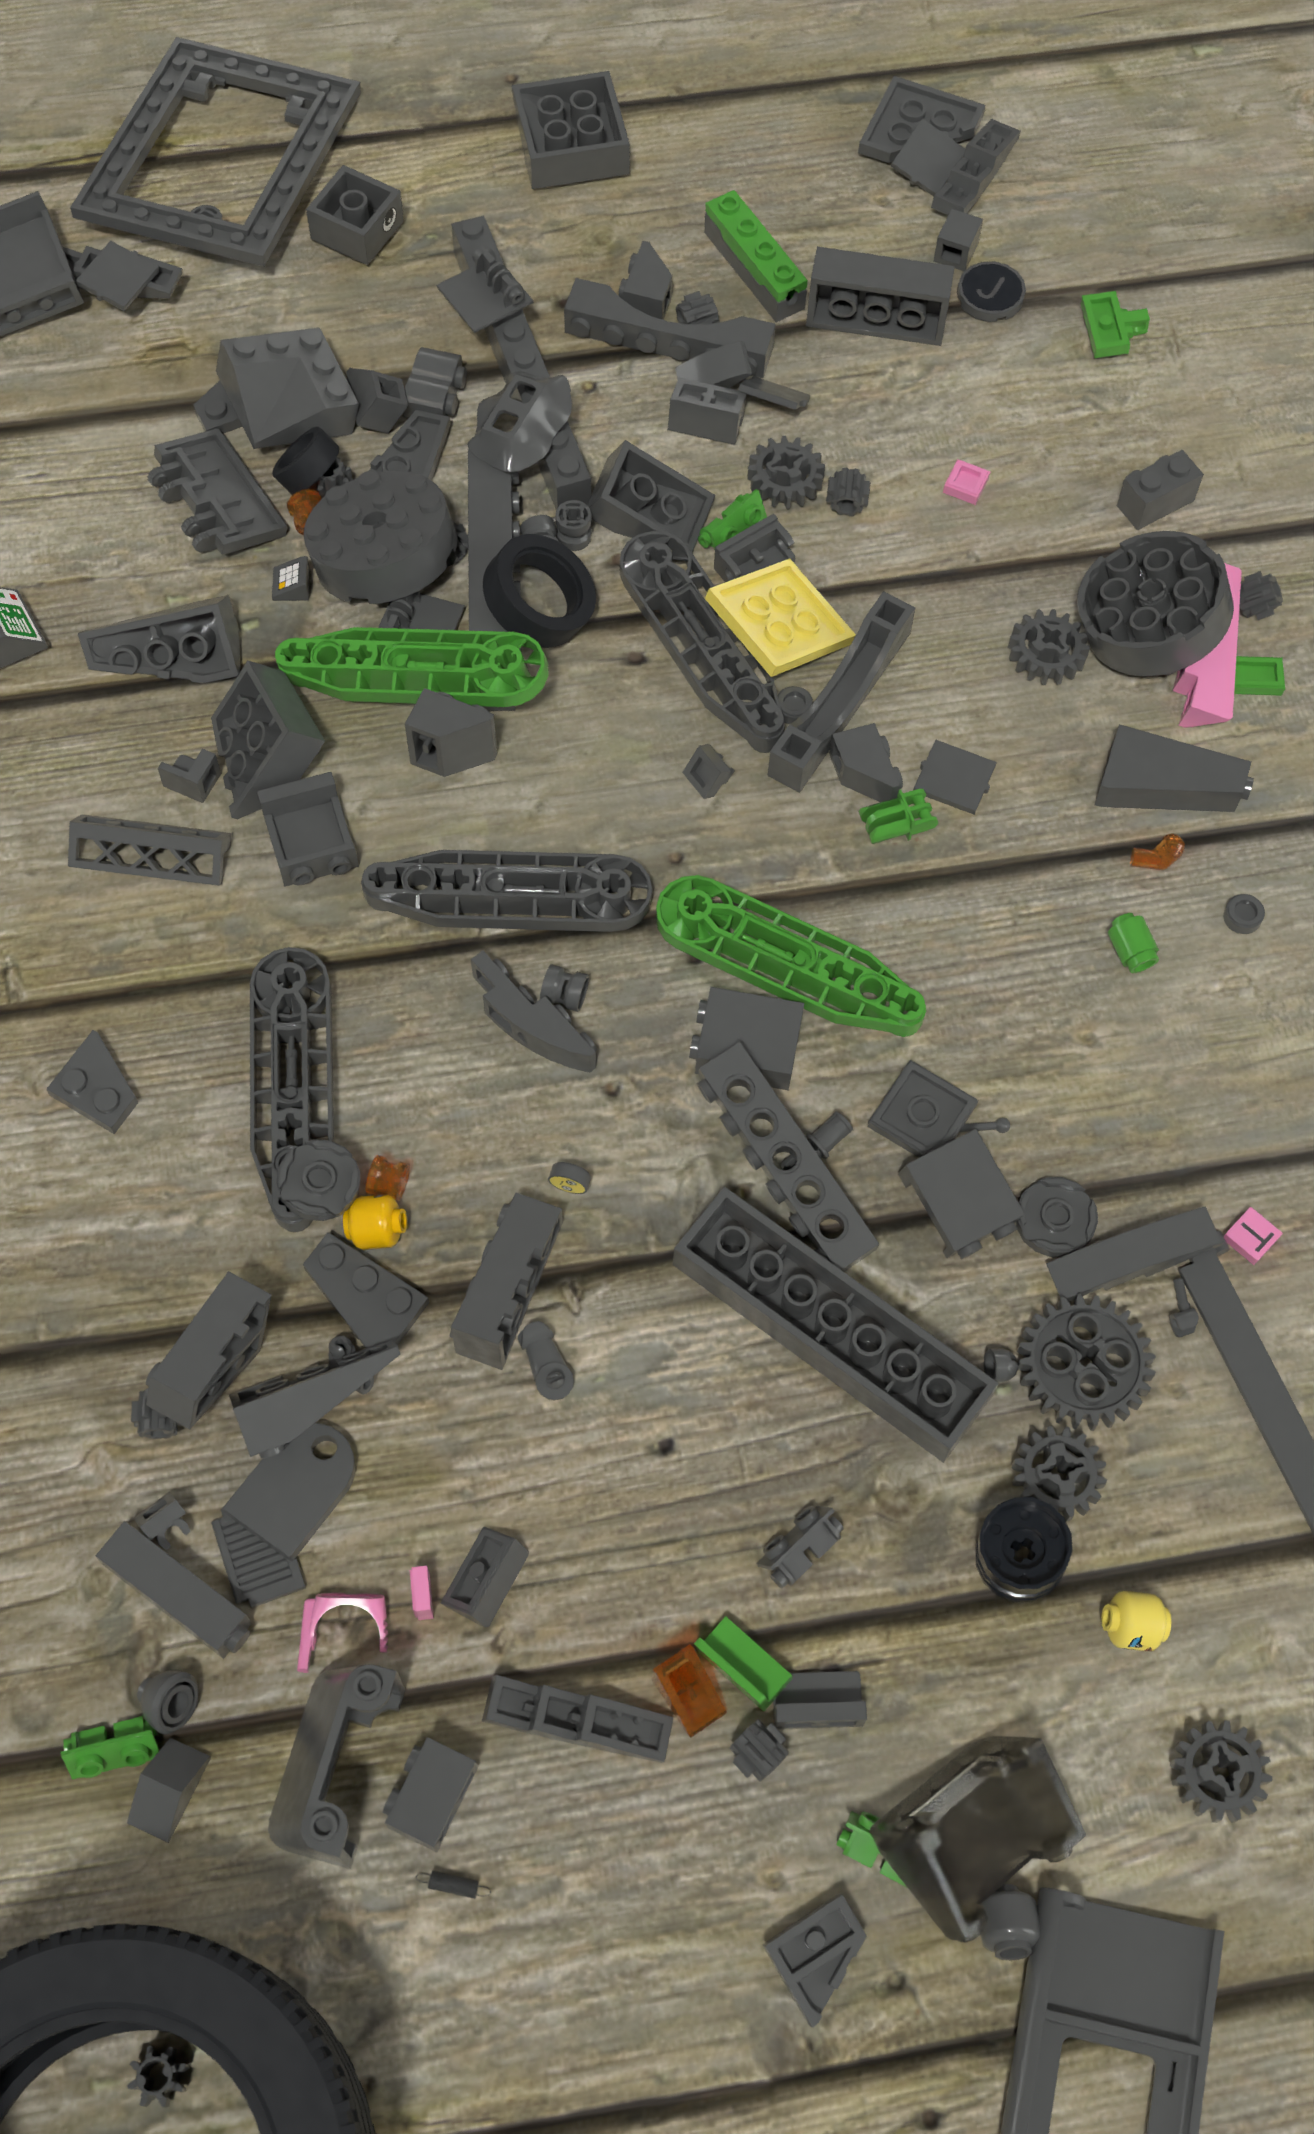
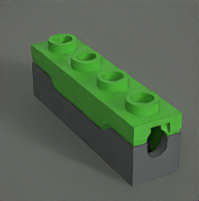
M732 190L706 202L704 233L774 321L777 323L804 310L808 280L737 192Z

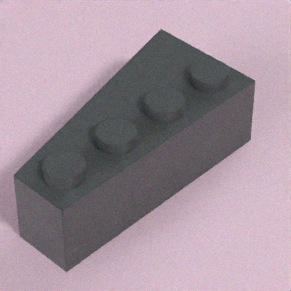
M515 1193L510 1205L506 1203L503 1205L497 1220V1227L499 1228L493 1240H489L484 1249L479 1270L476 1276L472 1278L464 1301L451 1325L450 1337L453 1338L456 1354L503 1370L562 1227V1208L519 1193Z

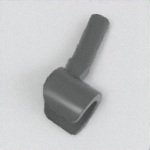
M1182 1278L1173 1281L1180 1312L1170 1315L1171 1328L1178 1338L1194 1333L1199 1320L1197 1311L1194 1308H1190Z

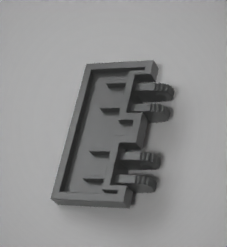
M219 428L155 445L154 457L161 466L150 470L147 476L148 481L153 487H160L158 496L163 502L185 500L195 516L187 517L182 523L181 529L186 536H195L192 546L197 552L201 553L218 549L224 555L286 536L287 525Z

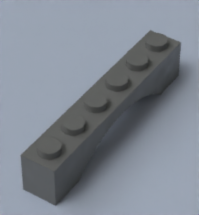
M579 278L575 279L564 308L565 333L607 342L612 345L633 348L646 353L672 357L677 360L688 361L715 348L743 341L746 345L751 366V376L762 379L764 378L774 348L775 323L744 316L712 324L668 322L633 308L620 298L609 285Z
M884 591L865 616L851 646L825 688L811 706L797 720L788 725L770 751L767 776L799 793L830 750L832 734L844 730L910 635L915 607Z

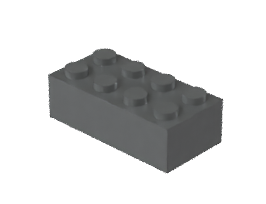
M817 246L810 282L806 327L941 346L955 266Z

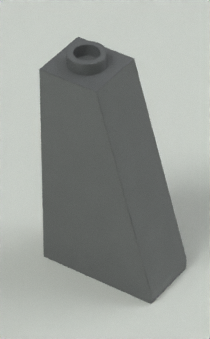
M1119 724L1094 805L1109 808L1235 812L1240 799L1247 800L1253 786L1254 778L1248 777L1251 761Z

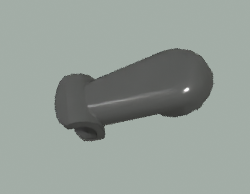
M535 1321L526 1325L519 1333L518 1342L522 1350L526 1349L539 1393L549 1400L563 1399L573 1388V1374L552 1340L554 1338L552 1330L547 1324Z

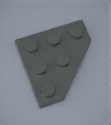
M893 76L859 142L858 153L887 163L893 162L922 118L941 132L947 131L948 137L955 142L973 138L984 116L986 105Z

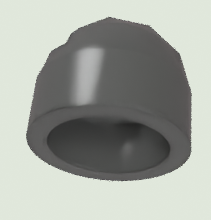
M988 1349L984 1355L985 1374L997 1382L1011 1380L1018 1371L1015 1355L1006 1349Z

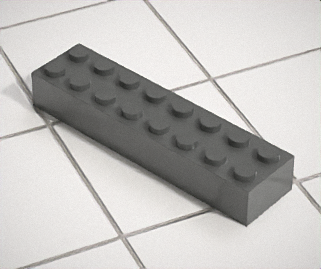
M725 1186L674 1248L673 1266L943 1463L991 1400L999 1384Z

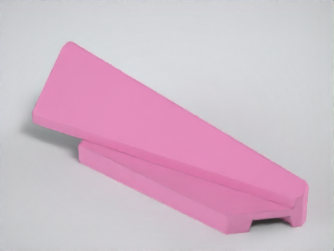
M1226 563L1224 564L1234 602L1231 625L1221 642L1208 655L1198 662L1178 670L1173 691L1187 695L1179 726L1184 728L1227 722L1233 717L1242 571Z

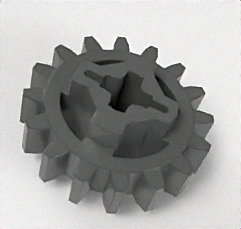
M782 436L781 443H776L772 438H769L767 448L758 445L756 447V454H751L749 458L747 480L751 481V491L755 489L760 490L759 493L762 501L768 497L771 498V506L773 507L779 501L784 502L786 509H790L792 501H796L797 504L803 506L805 496L814 500L816 498V490H821L823 486L825 464L821 463V453L812 454L813 444L809 443L803 447L800 445L801 438L797 437L793 443H790L786 436Z
M1040 609L1036 610L1034 619L1025 614L1021 624L1015 623L1008 643V648L1011 649L1010 661H1018L1016 671L1022 672L1027 670L1029 672L1027 680L1029 681L1033 680L1036 676L1041 677L1042 685H1046L1049 678H1053L1056 684L1060 685L1064 675L1071 680L1074 679L1076 671L1083 670L1090 650V646L1086 644L1088 640L1086 633H1079L1082 625L1081 622L1069 623L1070 614L1068 613L1063 615L1062 618L1057 617L1056 609H1052L1049 616H1044ZM1026 639L1029 640V643H1028L1029 649H1027L1026 644H1025V640H1026ZM1068 645H1070L1072 648L1071 655L1069 654L1070 647Z
M1049 1426L1044 1432V1438L1037 1432H1033L1029 1437L1031 1446L1022 1443L1017 1451L1022 1458H1017L1012 1463L1011 1468L1021 1472V1474L1014 1477L1012 1485L1024 1487L1025 1490L1020 1497H1033L1051 1504L1058 1512H1062L1066 1522L1071 1521L1074 1517V1509L1084 1516L1090 1510L1088 1502L1097 1504L1101 1498V1494L1096 1489H1103L1107 1483L1106 1478L1097 1475L1104 1470L1106 1462L1095 1461L1093 1458L1098 1452L1099 1447L1096 1445L1087 1449L1083 1445L1087 1436L1084 1433L1079 1435L1076 1440L1071 1438L1070 1427H1065L1061 1435H1056L1053 1427ZM1041 1451H1044V1464L1031 1468L1034 1457ZM1067 1451H1070L1071 1453H1073L1074 1455H1076L1078 1458H1076L1075 1456H1073L1072 1454H1070V1453L1067 1452ZM1054 1467H1057L1059 1473L1067 1474L1064 1481H1061L1059 1474H1051ZM1083 1479H1086L1084 1491L1075 1497L1074 1492L1076 1489L1074 1483H1080ZM1039 1489H1042L1043 1491H1045L1046 1493H1048L1049 1495H1051L1052 1498L1049 1497V1496H1047V1495H1045V1494H1044L1041 1490H1039Z
M1210 1720L1202 1724V1734L1194 1727L1186 1733L1187 1739L1191 1744L1184 1741L1176 1744L1175 1749L1182 1755V1758L1172 1760L1170 1767L1180 1770L1181 1775L1172 1781V1785L1184 1786L1187 1792L1183 1794L1180 1801L1186 1803L1193 1799L1197 1803L1194 1812L1196 1816L1199 1817L1207 1810H1210L1212 1822L1218 1823L1222 1821L1224 1813H1226L1228 1819L1233 1823L1241 1819L1240 1809L1248 1816L1257 1811L1252 1799L1258 1802L1267 1799L1268 1794L1260 1788V1785L1272 1782V1776L1263 1773L1261 1767L1271 1761L1266 1756L1258 1757L1256 1750L1262 1744L1260 1740H1255L1250 1744L1245 1740L1247 1728L1242 1727L1236 1733H1232L1230 1721L1225 1720L1220 1723L1218 1731H1216ZM1227 1744L1238 1750L1242 1756L1228 1749ZM1202 1746L1201 1754L1203 1760L1200 1766L1193 1768L1194 1756ZM1218 1765L1219 1768H1227L1229 1776L1225 1778L1223 1775L1215 1776L1213 1767ZM1249 1775L1247 1789L1240 1797L1239 1794L1242 1792L1239 1784L1243 1776ZM1202 1786L1213 1793L1215 1799L1206 1795L1199 1787Z

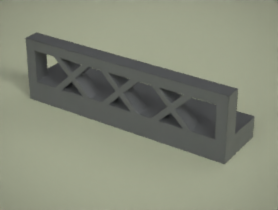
M81 814L69 823L68 867L219 886L222 884L224 853L230 849L231 833ZM80 838L92 839L103 853L95 860L79 858ZM105 841L115 843L111 847H109ZM121 843L131 844L141 858L134 864H124L113 850ZM143 846H148V847H153V848L147 852V851L144 849ZM159 848L169 849L179 863L171 869H164L150 855ZM181 851H188L191 853L185 857ZM196 853L212 854V874L199 873L188 860ZM107 856L111 862L101 860ZM145 861L149 865V867L140 866L139 864ZM180 866H183L187 871H180L177 869Z

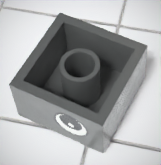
M345 165L341 166L306 209L310 238L366 265H369L404 221L400 190Z

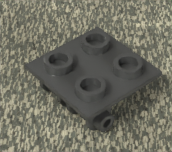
M480 247L476 250L474 254L475 266L437 284L439 291L474 333L533 303V299L498 259L492 249Z
M419 590L404 598L390 601L378 628L456 630L465 605L421 594Z

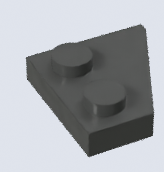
M95 1030L91 1031L46 1089L51 1097L113 1134L117 1132L138 1104L134 1093L100 1035Z
M840 1893L762 1944L810 2027H814L819 2023L822 2018L821 2013L834 1989H838L847 1973L846 1968L857 1955L867 1937L843 1894Z

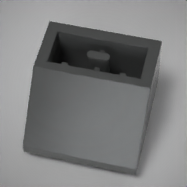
M423 689L405 722L410 764L446 777L494 761L497 756L494 714L480 705H469L455 700L445 692Z

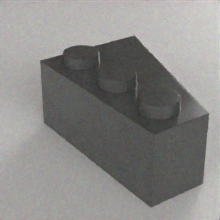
M228 1271L161 1363L158 1362L151 1369L146 1379V1385L149 1386L146 1405L190 1430L261 1351L272 1295Z

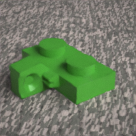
M1116 291L1082 295L1081 309L1095 358L1128 354L1130 349L1129 339L1148 332L1150 318L1147 308L1132 311L1120 308Z

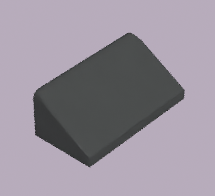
M483 1526L443 1597L441 1604L467 1619L488 1628L529 1555L528 1550L515 1538Z

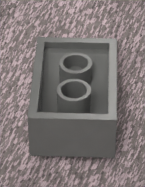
M624 440L607 458L587 506L590 508L592 520L614 533L634 538L638 534L649 531L667 532L678 537L693 552L715 495Z

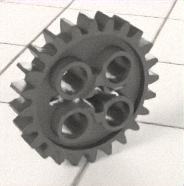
M1078 1294L1073 1306H1071L1063 1296L1058 1302V1310L1051 1304H1046L1043 1309L1044 1317L1034 1314L1030 1321L1034 1328L1026 1327L1022 1334V1337L1027 1342L1020 1343L1017 1352L1026 1356V1358L1019 1360L1018 1370L1028 1371L1029 1373L1023 1377L1020 1382L1021 1386H1034L1035 1389L1031 1393L1029 1400L1035 1401L1042 1398L1045 1403L1041 1413L1045 1414L1052 1408L1057 1411L1056 1423L1058 1424L1067 1415L1071 1417L1073 1429H1077L1083 1419L1087 1421L1090 1431H1094L1100 1418L1107 1428H1110L1115 1422L1114 1413L1121 1420H1127L1130 1415L1128 1407L1138 1410L1143 1403L1139 1396L1146 1397L1151 1390V1387L1144 1381H1151L1156 1371L1145 1366L1152 1364L1156 1356L1152 1353L1143 1352L1150 1344L1151 1338H1138L1137 1334L1143 1326L1142 1323L1130 1326L1126 1322L1131 1313L1129 1310L1119 1316L1115 1314V1301L1110 1302L1105 1309L1100 1307L1098 1295H1095L1090 1305H1086L1082 1294ZM1083 1327L1087 1329L1092 1339L1082 1340L1074 1334L1073 1328ZM1057 1337L1062 1338L1063 1341H1064V1343H1062V1342H1057V1341H1056V1338H1057ZM1106 1354L1120 1356L1124 1361L1125 1367L1118 1368L1112 1366L1107 1361ZM1057 1356L1061 1358L1066 1365V1369L1056 1370L1052 1368L1047 1362V1357ZM1087 1357L1091 1359L1092 1363L1085 1367L1079 1361ZM1108 1381H1114L1116 1386H1110ZM1088 1383L1093 1385L1098 1390L1099 1397L1090 1398L1084 1395L1080 1384Z

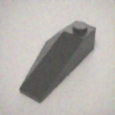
M229 595L177 606L78 633L89 670L130 675L134 673L155 675L157 678L164 679L180 678L197 683H207L236 677L240 673L239 629Z
M392 1340L345 1355L337 1360L338 1367L330 1369L329 1364H316L306 1367L303 1372L296 1376L297 1379L293 1381H288V1379H284L283 1375L229 1394L250 1457L259 1454L260 1458L263 1459L284 1451V1444L297 1438L400 1355V1351L396 1343Z

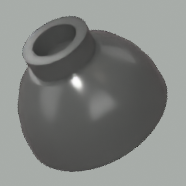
M178 1670L165 1671L155 1677L145 1679L137 1692V1698L141 1703L145 1720L153 1729L162 1734H171L182 1728L189 1721L197 1706L198 1684L196 1679L191 1674Z

